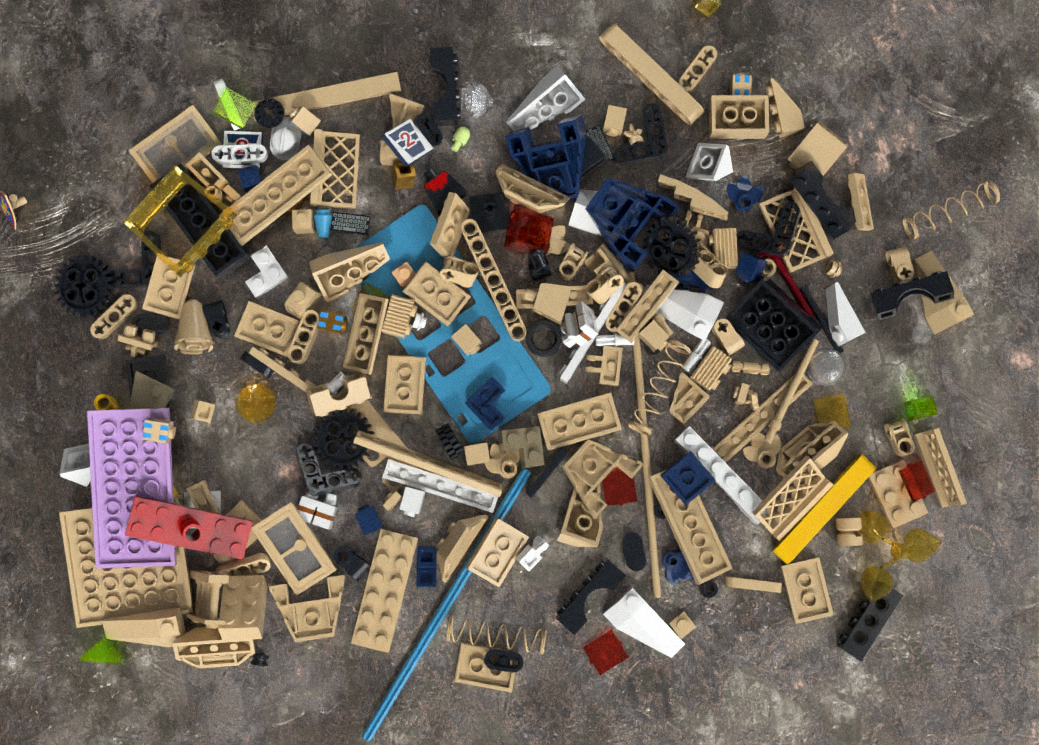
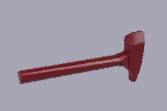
M759 253L757 257L770 258L775 262L801 308L813 317L814 313L783 263L782 258Z

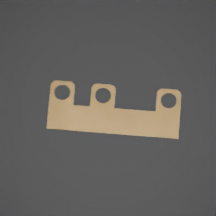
M367 399L361 404L354 403L348 405V413H350L351 409H354L355 416L360 412L362 413L360 419L365 417L368 419L365 424H372V427L368 430L374 431L375 434L373 436L407 448ZM379 453V458L376 461H370L367 456H363L364 460L371 467H375L384 458L388 457L390 460L422 470L420 467ZM382 478L383 483L391 492L397 491L404 485L399 483L397 486H391L388 483V479Z

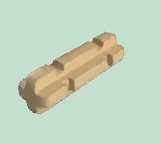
M733 361L731 370L737 373L742 371V373L748 374L760 373V375H768L770 367L769 364L763 363L759 365V363Z

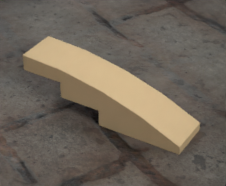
M660 174L658 180L659 187L675 191V199L691 203L690 211L727 221L728 212L713 199L679 180Z

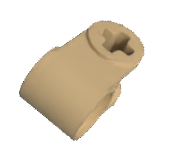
M572 243L560 264L559 277L564 281L572 280L583 265L589 252H584ZM569 267L572 269V273L564 274L562 269Z
M907 247L886 251V261L893 281L897 284L907 283L914 276V270Z
M455 256L445 257L443 261L444 268L440 271L441 278L463 287L473 286L479 273L478 266Z
M608 266L587 284L585 291L598 304H603L621 288L624 279L616 273L615 268Z
M719 319L714 323L711 331L727 356L732 355L745 346L744 341L728 320ZM719 325L725 326L723 331H718Z
M900 418L898 422L884 424V431L890 441L894 454L900 457L911 454L914 451L915 445L906 420ZM901 442L906 444V452L900 449Z

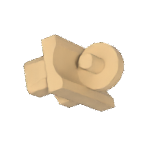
M128 324L123 333L118 336L117 341L127 343L126 350L131 351V357L136 358L139 353L145 355L146 349L151 351L153 347H157L158 342L155 341V331L145 329L143 330L142 337L136 336L138 327Z

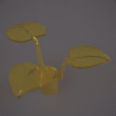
M863 511L860 515V518H862V529L859 530V533L863 534V541L875 544L881 539L892 546L890 552L894 557L892 560L881 565L879 569L875 566H868L862 574L861 584L863 591L870 601L876 602L878 599L889 594L893 587L891 574L883 571L885 567L898 562L899 559L923 562L937 551L942 541L924 529L915 528L906 534L905 544L892 542L884 537L890 530L887 519L875 511Z

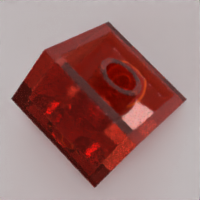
M522 206L511 211L504 247L520 253H532L537 250H543L546 255L554 218Z

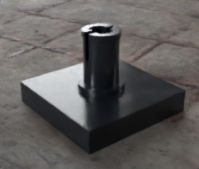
M504 192L469 196L472 219L476 221L482 234L511 230L508 200Z

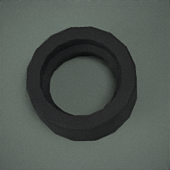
M549 320L534 322L526 333L528 349L539 357H548L555 354L562 343L560 328ZM542 327L551 329L555 335L553 346L546 350L537 348L533 343L534 332Z

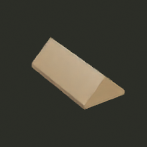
M359 294L343 368L372 375L389 299Z

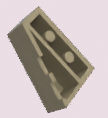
M136 371L129 409L166 408L174 391L171 387Z

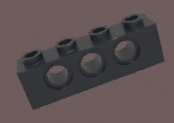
M878 581V583H874L871 586L869 597L861 602L858 608L860 611L857 616H853L848 623L850 627L846 633L843 632L837 641L839 649L860 662L903 597L902 594L884 582ZM878 598L882 600V607L879 609L875 607V601ZM867 615L872 617L870 625H866L864 622ZM860 631L862 635L861 640L856 642L854 634Z

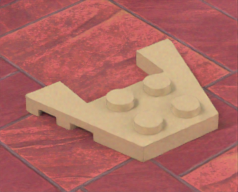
M588 439L563 466V470L592 517L596 519L606 508L607 504L593 493V490L615 466L619 467L632 479L644 464L640 461L636 462L629 459L624 454L615 453L610 448Z
M345 575L327 577L329 598L290 604L288 583L269 586V590L284 617L294 642L335 636Z

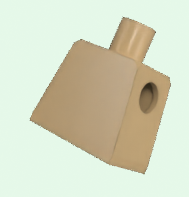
M299 282L285 302L286 312L300 321L304 312L312 310L322 296V293L307 282Z
M541 283L539 291L527 288L524 299L535 302L534 312L561 325L572 287Z

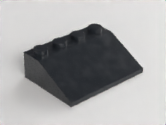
M767 275L724 318L731 323L740 336L779 372L822 329V326Z

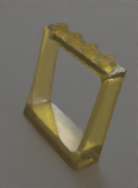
M175 165L123 223L181 278L185 272L189 273L193 270L194 262L207 254V248L211 244H216L220 240V234L224 229L228 230L232 227L233 220L237 214ZM185 184H189L223 210V214L178 263L174 264L143 231Z

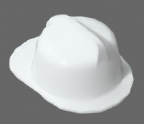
M284 117L278 126L272 128L270 150L277 159L283 161L295 156L300 148L302 133L288 122L291 117Z

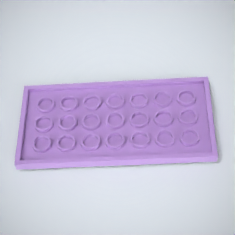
M169 408L88 410L96 568L175 566L177 564L176 546L124 535L134 496L174 504L171 441L160 443L142 440L145 420L156 418L170 421Z

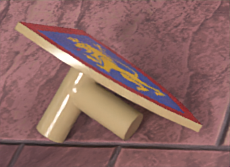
M0 191V209L13 229L16 230V219L13 209L26 204L27 200L24 196L17 199L15 194H11L8 200L7 195Z

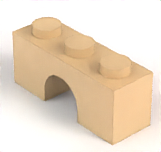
M361 372L342 377L344 387L337 395H330L329 389L324 384L306 389L311 411L315 416H326L331 411L346 409L348 405L364 403L366 399L371 398L365 376Z

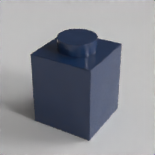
M257 165L238 169L241 185L246 193L263 181L261 171Z
M743 252L734 274L741 276L740 280L749 284L751 281L759 282L767 261L753 254Z
M364 505L355 514L365 536L384 527L374 506Z

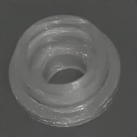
M917 325L912 330V338L917 343H926L931 338V330L926 325ZM919 331L924 333L923 338L919 337Z

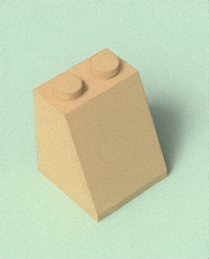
M819 121L788 158L790 161L789 165L797 170L808 162L813 161L824 176L849 144Z

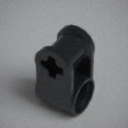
M537 250L528 255V266L533 281L552 275L543 250Z
M218 300L203 305V312L210 331L218 338H226L231 330L223 301Z
M339 547L334 552V560L356 581H359L371 567L362 557L348 547ZM340 551H341V552L347 551V554H346V556L348 557L347 560H346V559L340 560V557H341V555H340V553H339Z

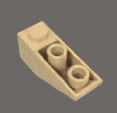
M771 78L766 86V94L771 99L770 112L775 117V132H778L779 138L801 134L805 129L801 110L774 78Z

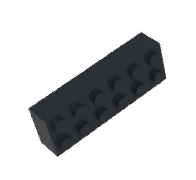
M181 163L149 185L219 280H222L251 259Z

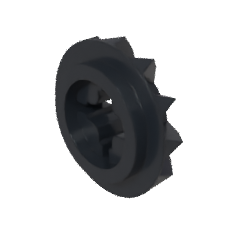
M265 98L259 101L258 105L254 108L256 121L265 128L278 126L284 118V108L274 98ZM264 108L268 110L273 109L272 113L274 118L270 115L264 116L266 115Z

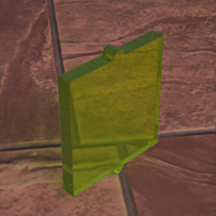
M226 88L222 97L218 98V104L213 113L243 129L247 120L251 119V113L256 104Z

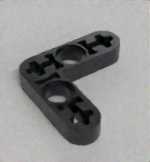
M650 103L643 110L648 141L618 147L614 152V161L617 164L626 165L657 159L666 154L668 145L659 106ZM649 109H652L653 112L656 111L653 122H651V115L647 114ZM653 126L659 127L660 134H651L650 128ZM660 139L659 146L663 147L661 153L658 150H654L657 146L656 140ZM639 147L644 148L646 154L642 157L637 156L635 150ZM629 149H632V159L631 155H626L624 160L621 157H617L621 151H623V154H629Z
M794 202L784 205L775 236L741 230L736 234L737 245L742 249L777 257L788 255L801 216L799 206ZM792 208L796 212L792 213L791 220L794 222L789 221V213L787 212L791 211ZM783 226H791V232L783 234L781 232ZM747 236L749 240L753 241V246L750 241H745L743 244L740 238ZM781 238H783V245L785 249H782L781 252H779L777 246H781ZM761 239L768 241L767 246L764 248L757 246L758 241Z
M146 231L142 235V268L111 270L113 273L109 277L113 278L115 275L118 278L124 279V281L116 280L115 284L111 282V285L116 286L115 289L148 287L150 280L148 276H151V270L147 269V267L153 268L154 263H148L147 257L149 254H161V239L157 233ZM150 236L155 238V241H152V247L156 248V250H152L150 243L147 241V239H150ZM136 273L138 275L137 282L130 283L128 280L129 276Z
M302 443L297 447V462L306 491L311 496L348 490L360 485L362 474L358 469L351 468L350 470L346 469L322 475L313 446L308 443ZM302 450H305V452H308V456H307L308 460H306V461H305V459H306L305 454L302 453ZM313 466L315 472L308 473L305 471V467ZM350 475L356 478V481L349 479ZM335 478L339 481V485L332 486L329 480ZM315 483L316 486H319L318 489L312 487V484Z

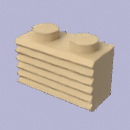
M736 228L713 229L711 234L708 235V245L712 246V254L727 269H736L738 266Z
M392 294L382 332L405 339L406 335H410L412 330V324H410L411 317L416 316L418 306H415V301Z
M713 346L692 373L690 379L707 392L711 388L715 390L721 382L718 379L722 373L726 375L732 367L729 364L732 359Z

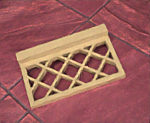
M322 129L314 130L313 150L336 180L329 186L324 181L311 191L310 207L317 208L322 206L356 209L360 134L322 131ZM325 137H334L338 143L330 149L325 143ZM347 139H356L355 146L351 150L343 144ZM339 145L347 152L340 159L333 152ZM329 154L337 160L330 167L324 162V158ZM348 155L354 160V165L349 169L342 162ZM337 164H340L346 170L339 177L332 171ZM347 173L353 178V183L348 187L340 180ZM337 182L345 189L338 196L331 189ZM327 190L335 197L331 202H322V195ZM348 192L352 196V204L343 203L340 197Z
M796 188L759 203L772 236H775L776 233L774 223L780 219L777 216L780 208L784 207L782 204L784 198L791 195L794 203H797L801 210L802 221L797 226L798 231L793 239L794 242L789 255L782 257L789 273L829 258L834 254L818 218ZM769 204L778 206L776 214L768 213L765 206ZM792 208L790 211L789 221L791 219L792 213H796L794 208ZM785 225L783 234H785L788 225ZM801 230L808 232L810 236L808 242L798 239ZM796 242L806 245L803 255L793 251ZM782 243L781 246H777L780 252L782 249H785ZM808 248L816 249L819 256L814 259L807 257ZM791 254L801 258L799 265L792 267L790 263Z
M933 428L915 434L916 444L940 508L966 504V499L940 429Z
M805 456L752 513L771 535L781 541L833 484L825 478L808 456ZM808 465L807 472H803V469ZM801 478H805L804 484H800ZM795 480L794 485L789 487L790 482ZM792 492L791 498L786 499L787 493ZM781 494L780 500L775 501L776 497ZM778 506V511L773 513L774 507ZM766 508H768L767 514L760 515Z

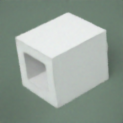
M405 487L400 505V510H404L403 514L414 517L415 514L420 515L426 492Z

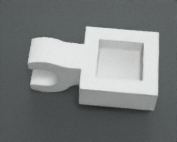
M538 535L533 540V546L531 547L528 544L515 559L530 571L542 559L540 554L548 548L549 544Z

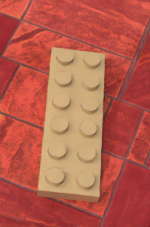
M307 145L219 216L237 241L243 246L331 177L332 174L312 147Z
M664 471L648 477L696 584L700 585L733 569L699 495L685 505L660 476Z
M384 529L380 530L351 644L386 653L390 652L419 538Z

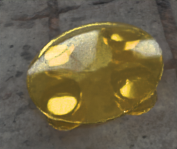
M260 384L245 387L240 391L237 398V409L240 415L250 422H262L268 419L274 412L276 405L272 391Z

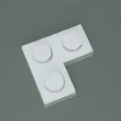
M268 246L251 255L261 272L245 283L255 298H259L286 280L288 276Z

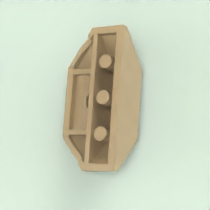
M504 164L496 169V175L505 197L509 198L514 204H521L527 207L532 213L540 214L564 206L570 198Z
M835 421L808 425L781 448L778 455L776 472L784 479L805 456H808L817 468L821 470L837 457L848 436V432ZM808 465L803 469V472H807Z
M487 515L458 520L457 523L452 522L447 532L450 534L446 540L442 538L436 547L439 549L437 558L443 582L446 583L489 518Z
M206 626L195 627L175 639L172 643L175 659L182 660L197 668L237 666L255 654L254 639L222 640L218 628H206Z

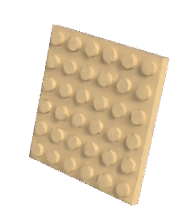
M174 497V504L180 505L179 497ZM92 507L59 512L76 628L103 625V619L181 607L182 614L194 613L195 608L186 548L176 546L177 564L175 566L96 568Z

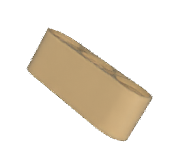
M700 241L697 242V245L702 246V249L697 251L702 256L697 258L699 264L695 265L696 269L693 271L708 286L712 288L721 287L728 271L727 267Z
M307 310L302 315L287 353L288 358L298 365L306 362L319 331L317 327L320 315L314 310ZM315 315L317 318L316 322L308 324V318ZM303 333H309V339L306 342H301L300 338ZM298 350L302 351L301 358L295 360L293 354Z

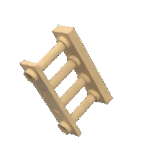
M190 570V578L196 579L195 583H197L195 613H188L186 617L192 619L194 623L206 624V628H218L219 625H225V620L217 618L219 589L222 587V583H229V575L213 571Z

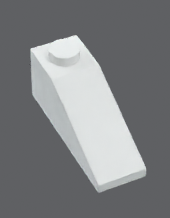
M837 282L825 289L829 330L838 347L866 333L839 283Z

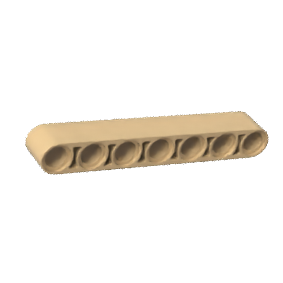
M612 23L599 36L602 44L686 124L691 125L704 113L703 107L616 24Z
M466 219L461 224L462 234L511 339L520 342L526 337V327L478 224L473 219ZM473 225L475 227L474 232H465L466 226ZM481 242L483 248L478 251L474 250V243ZM484 259L491 261V265L487 268L480 265ZM492 276L498 277V284L491 285L488 282L489 278ZM504 293L507 295V300L499 302L496 299L497 295ZM509 310L515 313V317L512 320L504 317L505 313ZM515 328L523 330L521 337H515L512 334Z

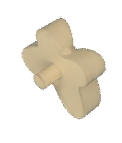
M752 389L748 390V400H745V404L749 403L750 408L753 410L759 409L757 393L753 392Z

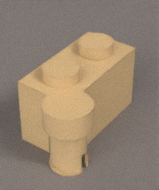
M199 152L186 166L207 187L205 194L209 201L216 205L220 204L224 199L223 189L230 185V183Z

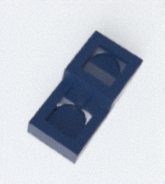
M417 546L416 587L436 588L437 548Z

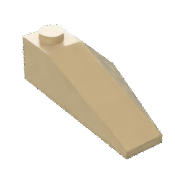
M383 242L326 254L309 261L321 293L326 302H329L347 294L353 285L362 282V278L376 271L390 257Z
M932 251L914 259L917 277L924 278L937 271H946ZM950 276L949 278L954 289V299L934 304L929 298L920 295L921 301H923L924 318L933 335L974 315L966 298Z
M599 484L593 490V493L600 498L601 486ZM573 487L557 541L574 547H598L603 530L601 513L594 519Z
M181 607L102 620L106 639L173 647V641L186 633Z

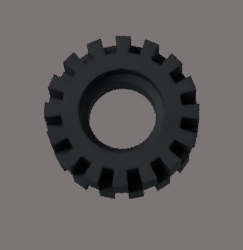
M449 423L435 430L451 461L465 454Z

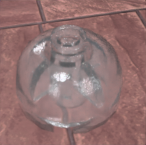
M466 81L464 83L467 85L466 89L462 88L460 98L461 110L465 109L466 114L462 116L467 120L482 118L487 114L489 108L492 107L493 97L490 96L489 90L485 85L475 81Z
M818 349L812 355L806 368L807 375L817 385L831 386L840 381L845 374V359L835 349Z

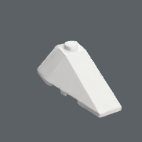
M557 65L541 79L506 123L513 131L527 127L531 130L546 120L551 121L555 119L557 115L571 112L585 98Z
M651 284L646 285L644 289V294L651 286ZM674 289L657 312L680 328L705 341L724 302L707 293Z
M632 587L603 613L616 629L671 658L685 645Z

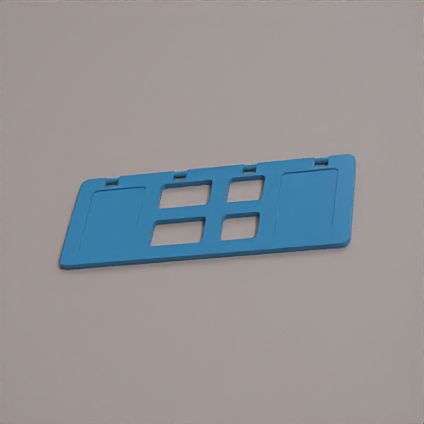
M418 205L355 247L358 248L383 242L390 259L376 271L369 273V278L366 280L362 278L363 281L360 283L368 295L389 299L388 306L392 294L409 298L402 292L405 288L402 289L391 273L406 262H408L415 274L425 262L429 263L439 272L444 268V258L430 245L431 236L437 226V220L427 206ZM456 249L454 256L463 260ZM477 279L473 286L467 288L476 301L475 305L455 317L448 327L440 322L441 327L421 341L416 339L412 331L410 335H406L405 339L397 337L409 356L426 357V366L430 365L435 374L429 377L425 371L426 381L466 440L471 444L478 443L546 397L551 390L549 383L523 345L511 339L496 306ZM486 316L500 336V340L483 352H476L474 355L469 354L468 356L453 341L464 357L465 364L443 377L429 358L428 353L446 340H452L451 336L465 324L468 326L480 317ZM491 377L506 390L493 403L505 419L492 431L465 405V402ZM461 413H463L468 421L465 425H462L457 418Z

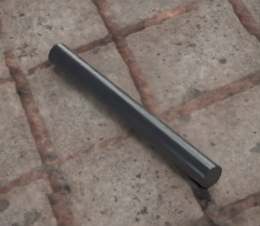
M807 286L801 287L799 290L820 326H822L837 355L844 352L841 346L838 347L837 343L833 340L829 324Z

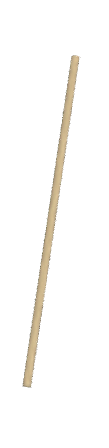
M628 272V275L635 282V272ZM637 336L633 345L638 409H646L645 402L642 399V395L645 392L640 337ZM638 410L639 419L647 424L646 411ZM640 433L642 462L644 464L643 475L653 597L660 598L661 587L653 490L648 477H651L649 441L647 435Z

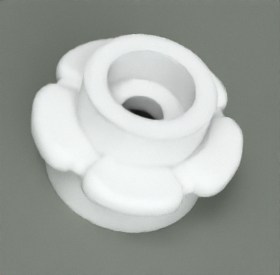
M423 312L421 314L416 313L412 321V327L416 328L417 331L420 328H424L427 318L424 317Z

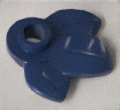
M744 175L738 179L736 185L731 183L727 185V195L734 201V206L738 211L747 212L754 203L761 200L763 186L752 187L748 177ZM741 200L745 202V206L741 205Z
M681 550L678 552L668 551L663 555L662 565L665 568V578L671 585L675 586L679 578L687 581L694 579ZM671 558H674L675 561H674V563L671 565V564H670V559H671Z

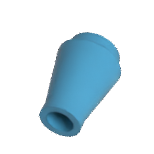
M315 210V215L313 216L318 237H329L332 220L330 210Z

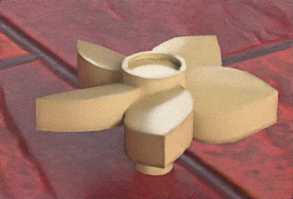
M632 124L629 125V131L623 133L629 137L631 145L635 142H644L642 136H640L642 129L635 130Z

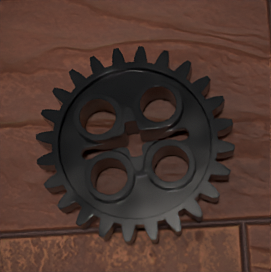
M670 216L668 218L663 217L649 226L650 230L645 232L648 237L643 239L647 245L643 246V248L648 250L646 255L650 256L648 263H654L652 269L659 268L658 274L664 270L673 278H681L691 273L690 271L696 269L695 265L699 264L697 258L701 257L702 254L697 251L702 249V246L697 245V242L701 241V239H695V235L698 232L692 233L693 225L687 227V220L680 223V217L674 219L673 216Z
M76 256V261L69 259L70 265L64 263L65 270H58L61 277H55L59 280L58 284H54L55 287L59 288L55 292V294L60 295L57 301L63 302L61 307L66 308L68 313H73L75 316L87 317V314L88 316H94V312L100 314V307L106 309L105 302H112L108 297L115 295L111 292V289L116 288V286L111 285L115 278L109 277L113 271L107 270L109 265L104 264L103 260L96 259L93 256ZM76 273H78L77 280H75ZM94 273H96L95 280H93L92 278ZM75 292H77L76 299H74ZM95 292V297L92 300V294Z
M347 408L343 409L342 413L340 410H336V414L329 412L328 418L322 416L324 422L317 421L320 428L313 429L317 436H312V439L317 440V443H314L312 446L319 448L315 454H322L319 460L327 459L326 466L333 463L332 469H336L339 465L340 470H344L345 465L350 470L352 468L351 464L359 467V460L365 463L363 456H371L367 452L369 448L356 444L357 452L349 454L348 447L351 444H355L353 443L354 441H344L343 444L339 440H327L326 438H341L343 434L345 437L355 438L356 434L351 435L349 433V428L352 425H357L360 431L373 435L375 434L374 431L368 430L372 427V424H365L368 419L366 417L360 419L362 415L360 412L355 416L354 409H351L350 413H348ZM333 424H338L339 431L336 434H331L330 427ZM332 443H336L338 450L336 453L331 454L329 446Z

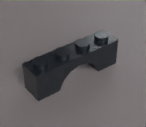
M452 47L430 48L432 73L438 74L447 83L444 96L433 103L434 122L437 127L458 125L457 119H461L460 107L457 108L456 101H460L459 89L455 88V83H459L458 71H454V65H458L457 53H453Z
M810 161L798 168L789 180L830 236L835 239L848 232L856 220L846 206H837L827 197L822 185L823 175L813 161Z
M937 271L928 277H917L911 282L897 283L887 289H877L870 293L877 320L879 321L896 316L900 303L910 296H925L933 301L934 304L954 299V289L948 272Z
M602 560L596 566L595 570L597 572L593 577L589 575L583 581L584 587L580 592L576 590L569 598L571 602L567 606L563 605L556 613L559 615L556 619L573 635L587 622L584 613V603L587 596L594 590L601 588L614 590L626 577L609 560H606V562Z

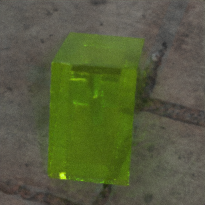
M933 396L904 403L908 421L938 415Z
M102 638L80 657V661L121 664L125 662V657L110 639Z

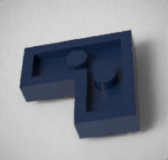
M493 377L465 402V405L490 431L505 419L493 403L506 390Z

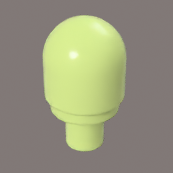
M459 127L453 135L452 140L454 143L451 147L453 151L458 152L460 146H464L469 140L470 131L467 127Z

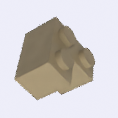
M540 426L498 432L500 452L519 450L521 469L544 465Z

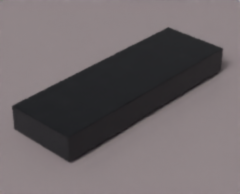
M563 448L526 492L527 496L532 498L568 455L567 451Z

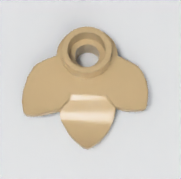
M543 222L538 226L537 229L542 228L548 232V239L544 242L548 245V248L542 249V244L535 243L536 251L543 250L545 256L550 253L560 255L570 248L571 245L563 240L565 236L564 225L549 228L547 223ZM539 233L537 235L538 239H542L544 237L542 233Z
M759 433L751 440L752 446L743 448V452L749 461L757 462L762 468H770L776 462L775 455L781 450V441L776 434L771 444L764 442L765 436ZM764 455L770 457L769 462L766 463L762 460Z
M492 444L490 448L491 459L490 462L484 463L485 467L491 473L500 474L503 478L509 479L514 477L517 473L516 463L520 459L519 450L500 452L499 445ZM508 466L510 468V472H506L504 470V467Z

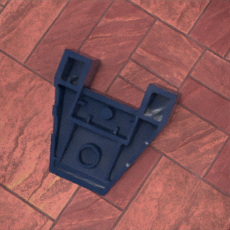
M582 115L565 118L558 123L561 135L559 140L534 145L529 127L511 131L505 136L510 155L513 160L517 161L523 174L570 197L569 199L579 197L587 135Z
M607 178L585 210L617 260L634 272L647 255V252L633 243L638 233L651 216L656 220L663 217H674L681 207L666 196L648 192V190L638 189L629 184Z

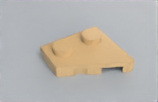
M390 94L393 129L409 119L413 122L417 115L423 113L424 105Z
M682 372L679 376L669 413L681 424L685 425L710 396Z

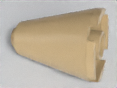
M191 299L183 304L174 341V349L176 351L180 349L183 354H203V350L208 349V352L213 349V340L203 312V304L198 300Z

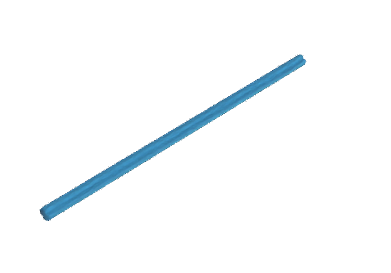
M523 468L364 730L362 738L365 740H372L472 572L466 566L494 519L497 517L502 521L504 520L530 477L531 472Z

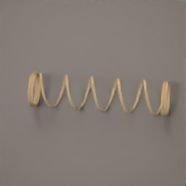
M987 180L985 183L979 184L977 194L970 190L963 191L961 202L954 197H949L945 202V209L937 204H933L929 210V217L925 213L917 211L914 214L913 220L907 216L903 218L904 229L911 239L919 238L915 225L916 214H924L929 219L933 230H935V225L931 220V209L933 206L940 207L946 213L949 223H951L952 220L947 213V201L949 199L958 201L963 213L967 216L968 213L962 201L965 192L973 193L977 197L979 206L983 209L984 205L978 196L979 187L984 184L985 192L993 203L1000 201L998 187L993 181ZM988 186L997 195V201L991 196ZM906 219L910 222L915 236L910 233Z
M669 340L668 346L665 347L667 355L673 361H660L657 364L661 373L667 378L656 376L650 379L652 387L660 394L648 392L642 395L643 401L652 410L636 409L634 411L636 418L645 426L633 421L628 424L633 430L647 436L651 435V430L653 429L639 419L636 411L644 410L657 414L661 413L645 401L644 395L653 394L668 398V396L660 392L652 384V379L661 378L676 382L660 369L659 364L668 362L684 366L669 355L667 348L670 347L679 353L687 355L691 352L689 347L675 340Z
M449 617L446 634V641L448 642L450 641L451 636L454 643H456L459 640L466 622L468 621L470 641L472 645H475L481 634L483 626L486 623L488 642L491 648L494 647L500 634V631L504 626L507 647L509 650L513 648L518 637V634L522 628L527 653L531 651L539 631H541L542 634L539 653L542 655L544 653L546 629H539L537 631L531 644V647L528 651L526 634L523 626L519 628L514 639V642L511 648H509L507 628L505 624H502L498 631L496 639L493 645L491 646L489 627L486 621L482 624L479 634L475 642L473 643L469 619H466L464 621L459 636L455 641L452 629L453 617Z

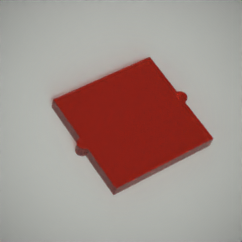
M921 460L913 464L909 463L907 467L899 470L912 502L921 498L925 499L927 495L935 492Z
M615 469L603 479V492L607 506L618 504L623 506L625 503L637 502L634 477L631 479L622 470Z
M612 629L583 647L590 659V664L594 665L600 676L629 657L622 647V642L617 639Z

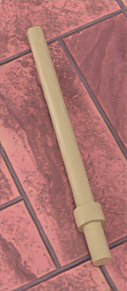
M605 244L599 246L613 264L616 272L623 277L626 284L634 282ZM637 286L631 287L633 293L638 294ZM656 312L652 317L653 320L671 336L674 332L665 322L666 319L662 314Z
M811 340L775 418L770 421L769 430L764 442L771 444L776 432L780 430L782 426L781 421L819 343L818 340Z

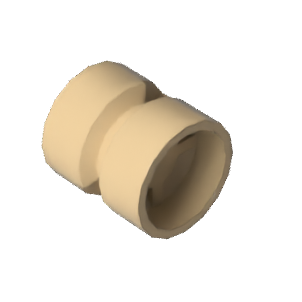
M836 518V529L839 531V534H837V546L863 545V534L859 533V530L862 529V518Z

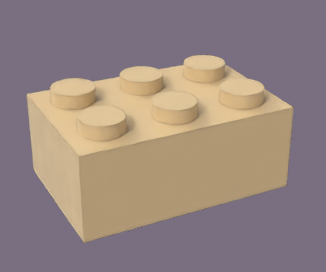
M711 95L708 102L709 139H765L769 133L768 95Z
M264 575L229 576V583L223 584L219 619L225 620V625H219L218 627L222 640L262 639L268 588Z

